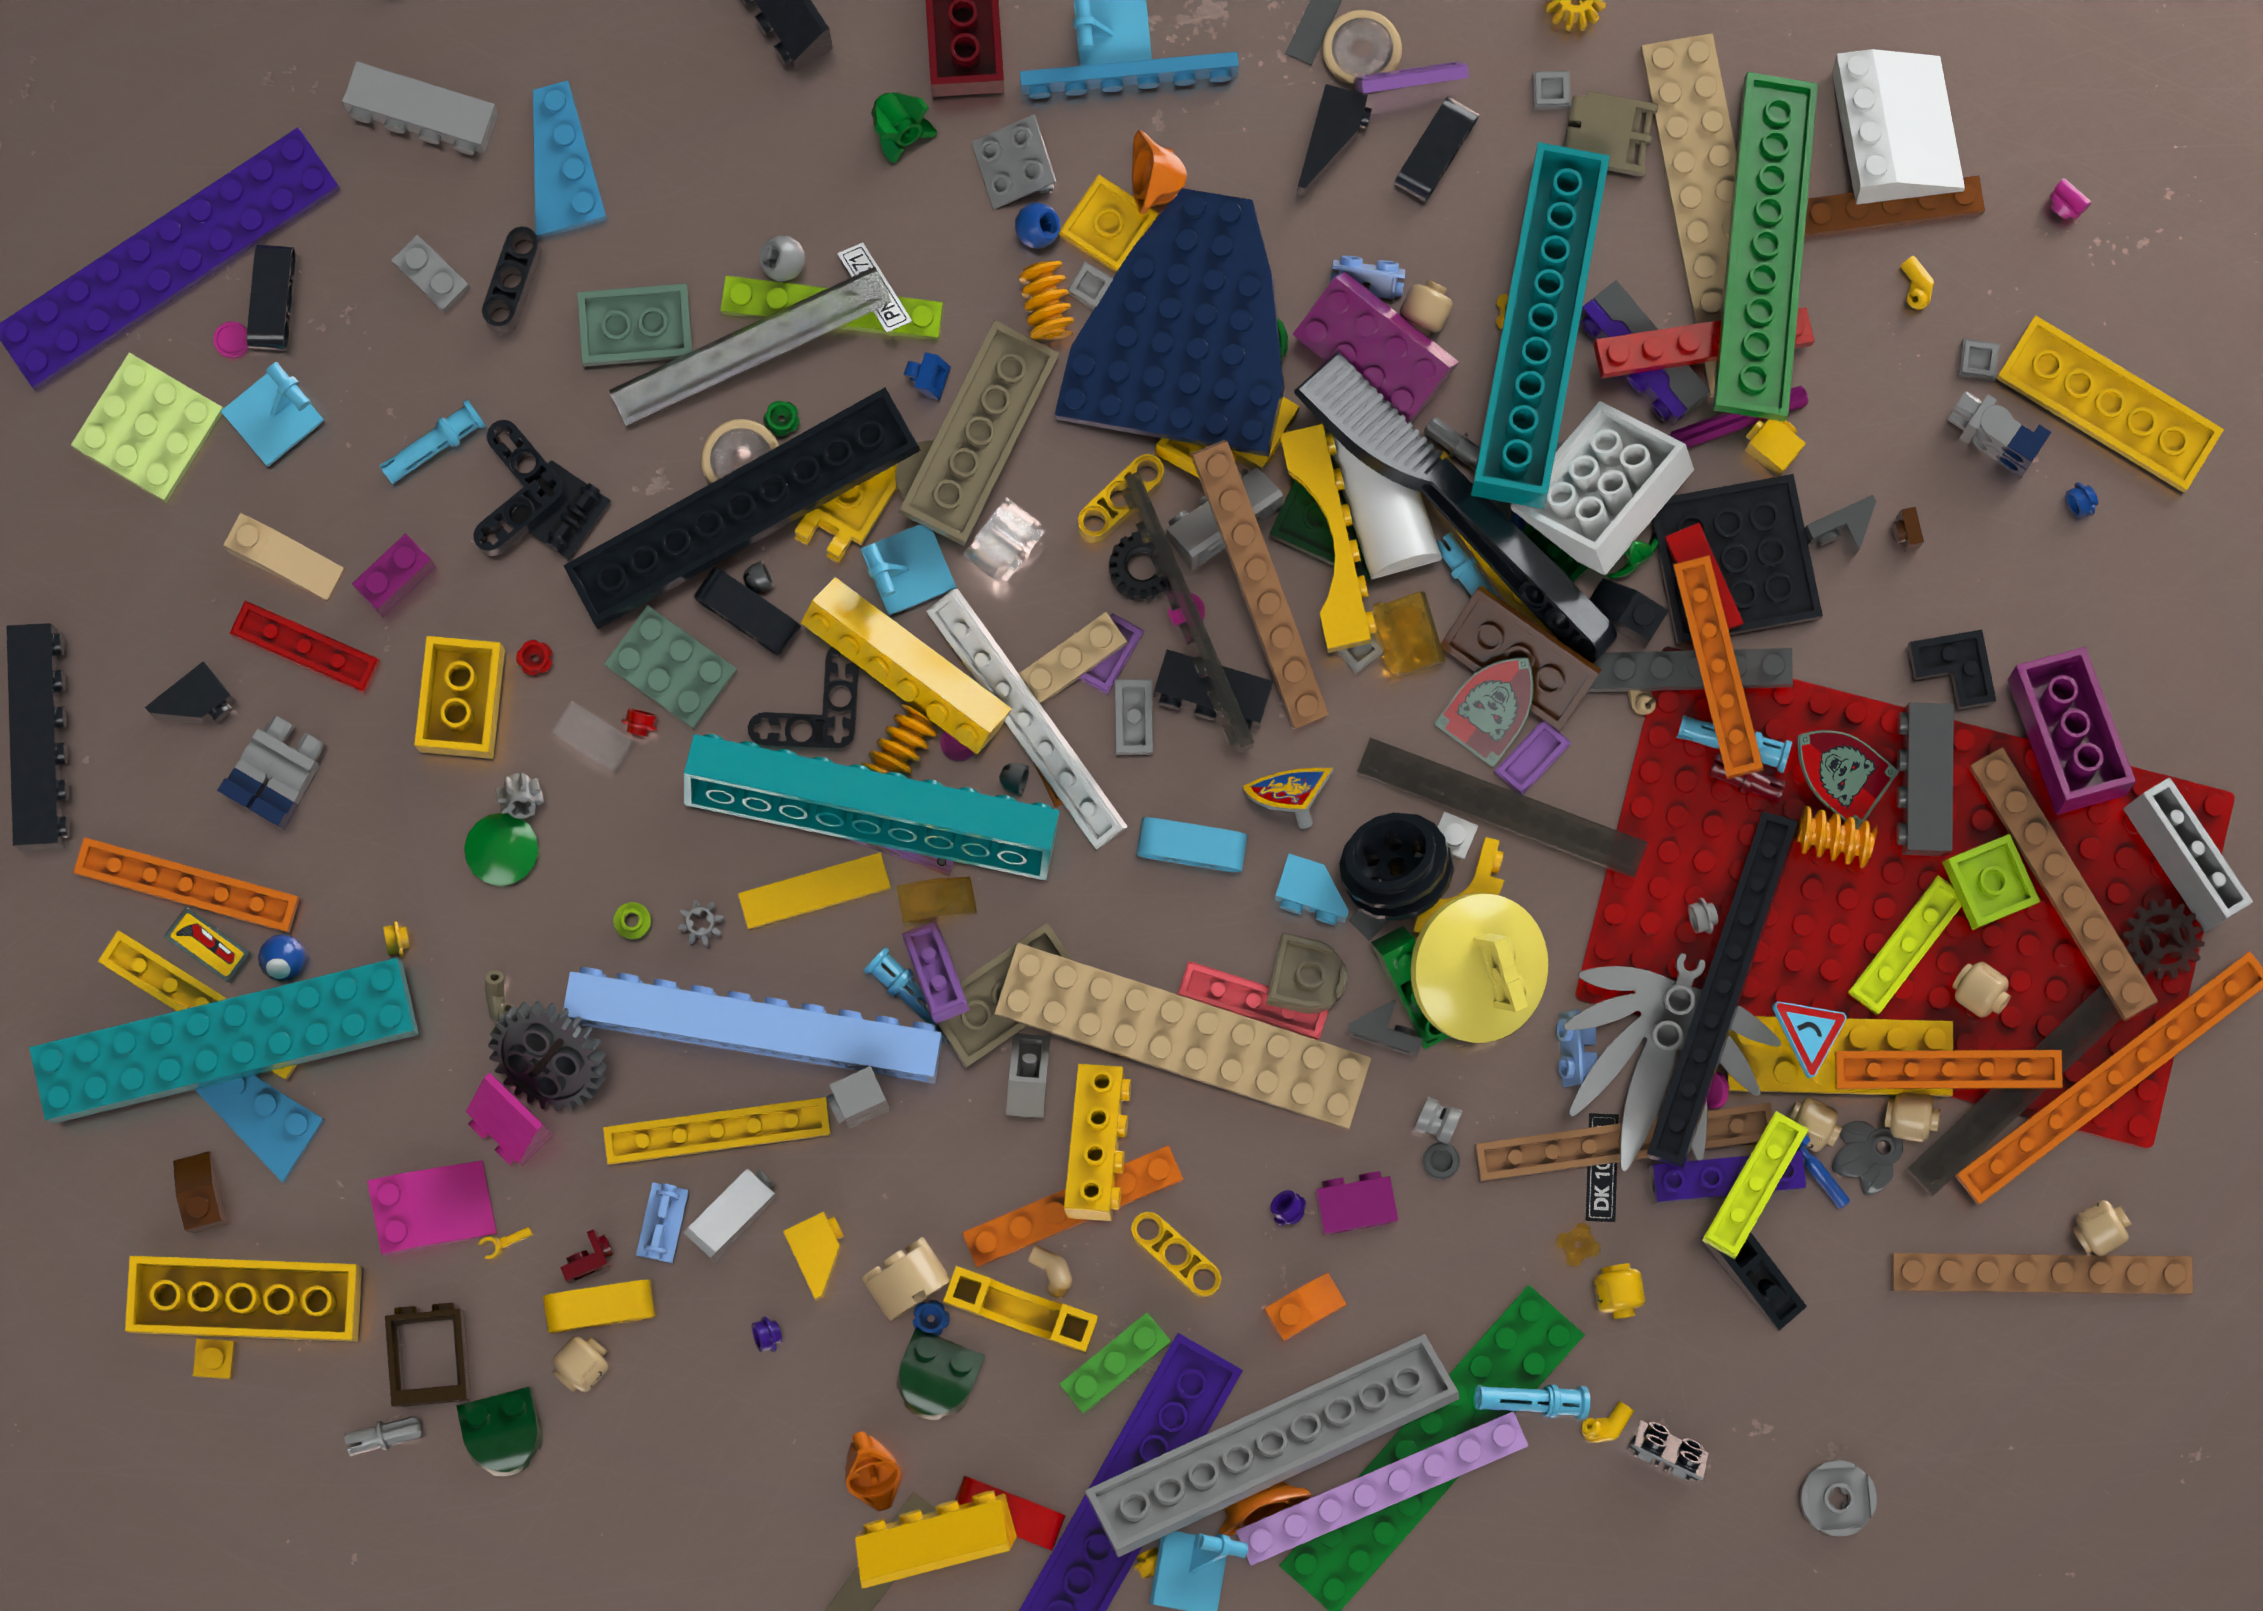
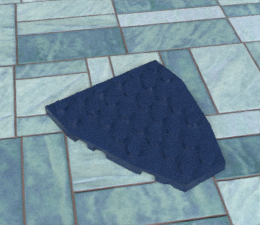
M1184 188L1178 192L1174 200L1168 204L1128 254L1097 307L1094 308L1071 345L1054 414L1057 420L1210 446L1226 440L1233 451L1269 457L1285 383L1281 364L1282 354L1278 335L1274 278L1253 200Z

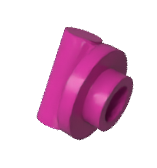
M2065 178L2057 184L2055 190L2050 194V199L2053 201L2051 208L2066 220L2070 216L2078 219L2092 203Z

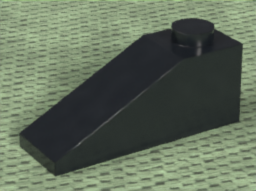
M1325 84L1296 196L1304 198L1355 142L1359 129H1367L1372 108L1366 107L1368 95Z
M1751 1232L1735 1259L1704 1242L1720 1265L1777 1330L1780 1331L1807 1307Z

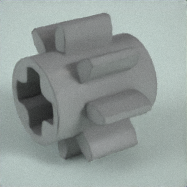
M524 773L504 777V787L496 788L497 801L500 803L501 813L509 812L512 817L519 819L535 815V805L543 804L542 790H540L538 779L531 780Z
M694 900V909L690 912L681 909L680 912L686 918V923L679 925L678 929L682 932L690 931L687 940L689 944L694 943L696 938L702 939V942L707 947L709 946L708 938L713 934L717 937L722 936L721 932L716 928V923L724 921L723 915H712L715 908L713 902H710L704 908L700 907L697 900ZM704 915H707L706 920L710 925L709 928L701 927L698 932L695 931L696 926L693 923V919L695 917L702 919Z

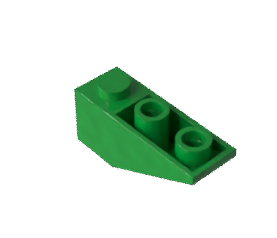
M1403 925L1372 941L1371 944L1413 1029L1417 1031V1037L1423 1039L1422 1046L1424 1049H1427L1450 1036L1434 1027L1417 1004L1410 973L1416 939Z

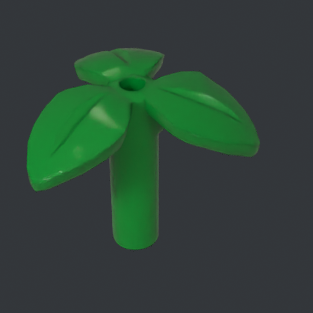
M1652 533L1648 544L1642 541H1632L1631 546L1624 553L1627 556L1626 565L1615 573L1608 574V577L1615 579L1628 576L1635 572L1643 562H1646L1653 555L1658 545L1655 534Z

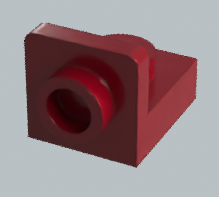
M594 1229L588 1231L587 1235L595 1253L589 1255L588 1251L584 1250L566 1258L568 1264L560 1267L567 1283L571 1284L611 1267L608 1257L614 1254L605 1234L598 1236Z

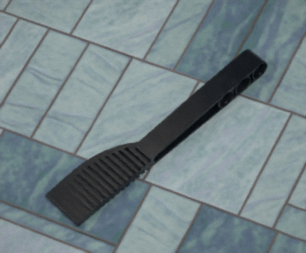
M1336 352L1294 390L1295 395L1326 429L1361 462L1393 482L1422 492L1557 639L1591 663L1596 662L1616 641V628L1607 617L1489 499L1471 496L1473 483L1446 457L1442 460L1440 458L1442 453L1439 450L1435 453L1433 450L1435 446L1432 443L1428 445L1426 443L1428 439L1425 436L1421 438L1419 436L1421 432L1418 429L1414 431L1412 429L1414 425L1411 422L1407 423L1405 421L1406 417L1404 415L1400 416L1398 414L1399 411L1396 408L1393 409L1391 407L1392 404L1389 401L1386 402L1383 399L1384 396L1381 393L1379 394L1374 386L1372 387L1369 384L1370 382L1367 379L1365 380L1362 377L1363 375L1357 372L1356 368L1339 352Z

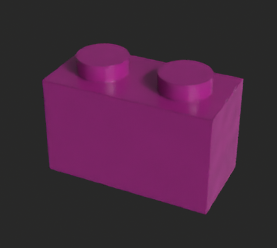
M405 533L364 571L352 585L383 618L427 577L436 566L431 558Z
M1381 1171L1358 1175L1359 1182L1345 1184L1344 1178L1322 1181L1323 1188L1316 1189L1315 1195L1323 1236L1397 1223L1398 1215L1391 1177H1381Z

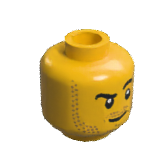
M1630 1263L1600 1268L1601 1274L1594 1278V1288L1599 1310L1604 1313H1612L1613 1320L1636 1316L1635 1308L1643 1306L1646 1302L1640 1271L1631 1269Z

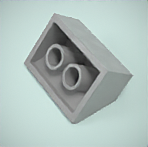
M1258 467L1250 472L1247 469L1239 471L1258 525H1260L1281 510L1284 495ZM1206 495L1198 501L1201 506L1191 513H1188L1186 510L1181 511L1169 520L1170 527L1166 529V537L1191 572L1225 549Z

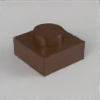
M1916 507L1902 509L1896 516L1897 521L1893 522L1896 542H1902L1904 552L1919 549L1924 543Z

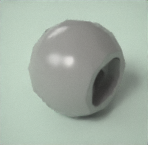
M786 235L770 238L762 247L759 263L764 273L770 278L780 282L792 280L799 275L805 266V252L801 244L792 237Z

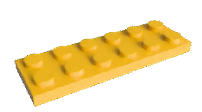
M2037 315L2034 316L1996 377L2000 382L2183 493L2188 490L2224 431L2220 426Z
M1755 1016L1781 1041L1780 1046L1756 1042L1733 1030H1730L1729 1036L1747 1060L1760 1092L1859 1095L1913 1093L1940 1097L1953 1096V1089L1835 1090L1834 1055L1836 1051H1953V1021L1846 1019L1816 1076L1812 1078L1805 1076L1777 1017ZM1727 1072L1729 1091L1749 1092Z

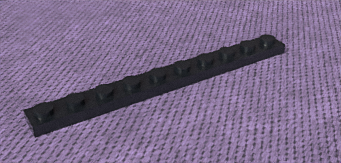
M1762 811L1647 1151V1156L1650 1159L1683 1169L1685 1167L1799 827V823L1796 820Z

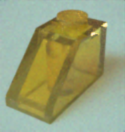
M970 877L935 878L896 886L904 927L977 914Z

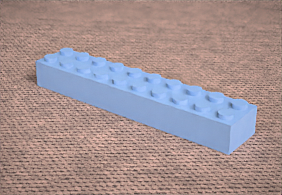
M580 967V973L570 971L563 1010L565 1008L568 1009V1018L571 1020L580 1016L582 1019L579 1025L855 1071L871 1066L874 1074L936 1084L943 1037L942 1033L937 1032V1029H935L936 1025L913 1022L912 1028L900 1026V1023H898L899 1019L876 1016V1021L864 1020L861 1017L862 1013L843 1009L839 1010V1015L827 1014L823 1006L803 1003L802 1009L791 1008L787 1004L788 1001L765 997V1003L754 1002L750 998L751 995L746 993L728 991V997L716 995L712 988L691 985V991L679 989L676 986V982L654 979V985L645 984L639 980V976L625 973H617V979L606 977L605 974H602V970L589 967Z

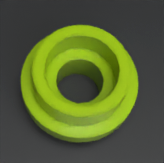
M628 902L617 909L613 922L619 935L626 939L634 940L643 937L648 932L651 926V917L643 905L636 902ZM630 914H636L639 917V922L634 927H629L625 924V919Z

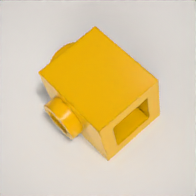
M1769 419L1765 424L1759 420L1746 435L1750 442L1745 451L1776 477H1779L1803 450L1806 443L1796 435V428L1787 420L1783 422Z

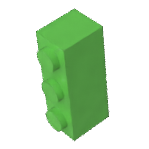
M1147 1312L1059 1385L1084 1415L1166 1348L1171 1341Z

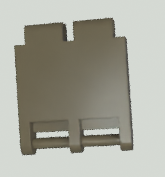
M1587 91L1586 97L1573 96L1568 123L1580 125V128L1567 127L1563 147L1610 155L1608 171L1643 177L1646 174V167L1643 165L1647 145H1651L1652 136L1649 135L1653 114L1657 113L1658 105L1593 91ZM1642 113H1646L1643 131L1639 133ZM1636 144H1640L1635 165L1633 164Z

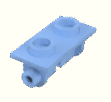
M1348 255L1341 256V261L1333 260L1332 269L1339 270V274L1346 272L1362 286L1363 282H1369V291L1376 297L1394 300L1395 296L1402 297L1404 283L1397 282V278L1405 279V269H1400L1399 263L1378 260L1377 265L1363 264L1362 258ZM1331 273L1330 283L1339 274Z
M1580 1009L1559 1013L1557 1036L1560 1040L1561 1058L1558 1069L1562 1077V1088L1581 1085L1597 1060V1052H1584V1045H1596V1027L1580 1030L1564 1029V1024L1581 1012Z
M652 1182L636 1256L673 1264L689 1190L677 1188L674 1185Z

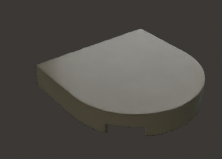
M1281 933L1266 1004L1308 1014L1324 1012L1337 1004L1343 996L1348 980L1347 968L1330 945L1309 938Z

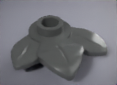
M1866 1121L1847 1123L1842 1126L1840 1132L1847 1145L1836 1155L1832 1169L1843 1176H1861L1864 1193L1866 1195L1875 1194L1892 1180L1893 1163L1898 1161L1903 1153V1141L1900 1138L1893 1137L1889 1128L1875 1129ZM1886 1140L1890 1143L1891 1150L1888 1154H1882L1878 1151L1877 1145L1879 1141Z

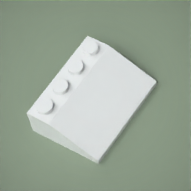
M1875 49L1836 54L1832 76L1856 204L1964 191V180L1940 56Z
M1599 401L1555 453L1544 509L1513 503L1511 504V509L1576 561L1606 575L1631 546L1632 541L1636 540L1694 471L1685 443Z

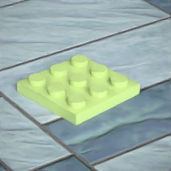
M128 353L71 446L167 503L222 416L221 410L224 408L135 355Z

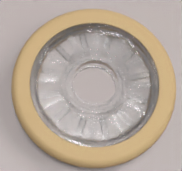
M1355 10L1341 15L1329 26L1323 39L1322 52L1329 71L1341 82L1355 87L1354 78L1356 76L1395 71L1401 59L1402 43L1397 29L1386 17L1369 10ZM1366 40L1371 44L1373 51L1367 57H1358L1352 51L1354 42Z
M737 419L725 422L710 433L703 445L701 466L707 482L711 484L736 470L732 466L730 459L733 452L738 449L749 451L752 455V460L778 447L779 444L766 427L755 421Z

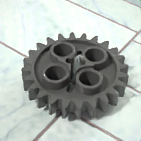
M536 1001L532 1007L526 1002H522L518 1009L512 1006L506 1014L503 1013L490 1033V1036L493 1038L489 1042L488 1047L494 1050L489 1058L491 1061L499 1062V1065L494 1070L495 1073H505L507 1077L503 1084H514L516 1086L514 1095L516 1096L522 1092L526 1093L527 1103L529 1104L534 1099H538L541 1109H545L548 1103H552L555 1111H559L563 1104L569 1111L573 1110L576 1104L581 1107L584 1106L588 1099L594 1097L605 1080L603 1073L607 1069V1065L602 1063V1060L606 1053L596 1050L601 1040L590 1039L589 1034L593 1029L591 1027L582 1029L579 1026L582 1019L580 1016L573 1020L569 1019L567 1008L560 1014L556 1012L554 1003H550L545 1010L540 1001ZM558 1038L563 1039L564 1042L552 1054L543 1068L537 1074H533L531 1071L545 1056Z

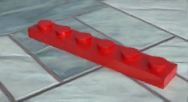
M1807 307L1798 308L1794 349L1809 347L1815 342ZM1721 320L1596 339L1593 346L1600 377L1608 378L1717 361Z

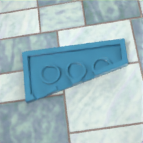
M568 80L534 89L535 233L538 239L606 221L607 217Z
M255 1075L195 1089L282 1183L286 1182L325 1121Z

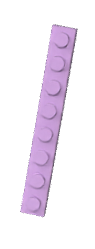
M1513 1411L1238 1529L1236 1533L1240 1542L1248 1544L1246 1557L1251 1566L1526 1448L1528 1443Z

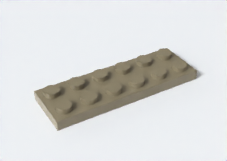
M994 320L898 513L964 546L1060 353Z

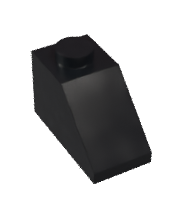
M1602 578L1589 599L1614 625L1616 631L1643 648L1647 647L1669 611L1641 592Z
M203 661L145 708L155 719L208 724L212 720L218 722L225 718L232 711L231 705L236 700Z

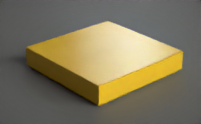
M1098 174L1060 229L1058 236L1106 268L1117 273L1135 244L1158 218L1159 213L1149 208L1146 214H1139L1132 195Z

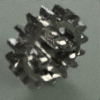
M2166 899L2163 901L2161 908H2159L2156 901L2152 900L2148 902V912L2140 906L2134 910L2138 919L2128 918L2125 921V924L2131 928V931L2122 933L2121 938L2129 941L2130 945L2125 948L2128 953L2133 954L2135 964L2143 966L2141 969L2143 977L2150 971H2154L2155 981H2160L2164 973L2167 972L2170 980L2178 977L2177 968L2186 974L2191 970L2187 961L2196 963L2200 960L2201 957L2194 950L2202 948L2205 942L2196 939V935L2203 931V927H2193L2191 922L2196 918V914L2193 913L2186 917L2183 914L2184 904L2181 903L2175 909H2172L2170 899ZM2155 916L2166 917L2162 924L2156 925L2152 922H2146L2149 918ZM2180 926L2184 930L2186 941L2182 940L2179 930ZM2164 932L2167 935L2165 941L2169 944L2161 948L2158 945L2160 939L2156 936ZM2139 939L2143 940L2146 948L2145 954L2143 953L2140 947ZM2167 955L2179 958L2178 961L2171 964H2159L2160 960Z

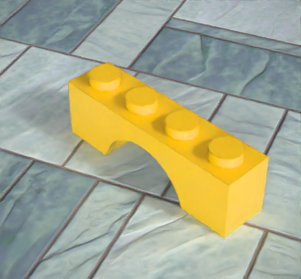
M958 1266L955 1267L943 1301L944 1304L1085 1354L1098 1321L1097 1315L1024 1292Z

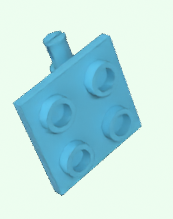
M1074 0L1075 19H1073V27L1076 29L1080 66L1152 59L1146 0Z
M278 362L270 365L262 378L221 410L225 418L267 467L324 422V419L310 404V399L298 387L299 381L294 376L289 377Z
M921 524L861 548L869 568L868 573L870 578L874 580L888 616L957 589L933 530Z
M1174 1531L1161 1537L1149 1604L1184 1611H1218L1227 1555L1245 1558L1248 1553V1544L1246 1542L1230 1540V1537L1224 1534H1218L1214 1537L1201 1533L1194 1535Z

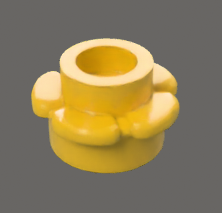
M393 921L394 925L383 926L388 956L399 954L400 957H403L402 949L410 948L406 926L398 928L397 921Z
M1157 1547L1149 1549L1136 1557L1139 1563L1134 1566V1570L1139 1571L1142 1579L1154 1576L1158 1556Z

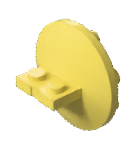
M1472 893L1447 902L1433 913L1417 937L1410 968L1414 996L1427 1020L1439 1031L1452 1038L1473 1043L1496 1041L1512 1034L1531 1017L1545 990L1548 976V953L1539 926L1523 907L1502 896Z

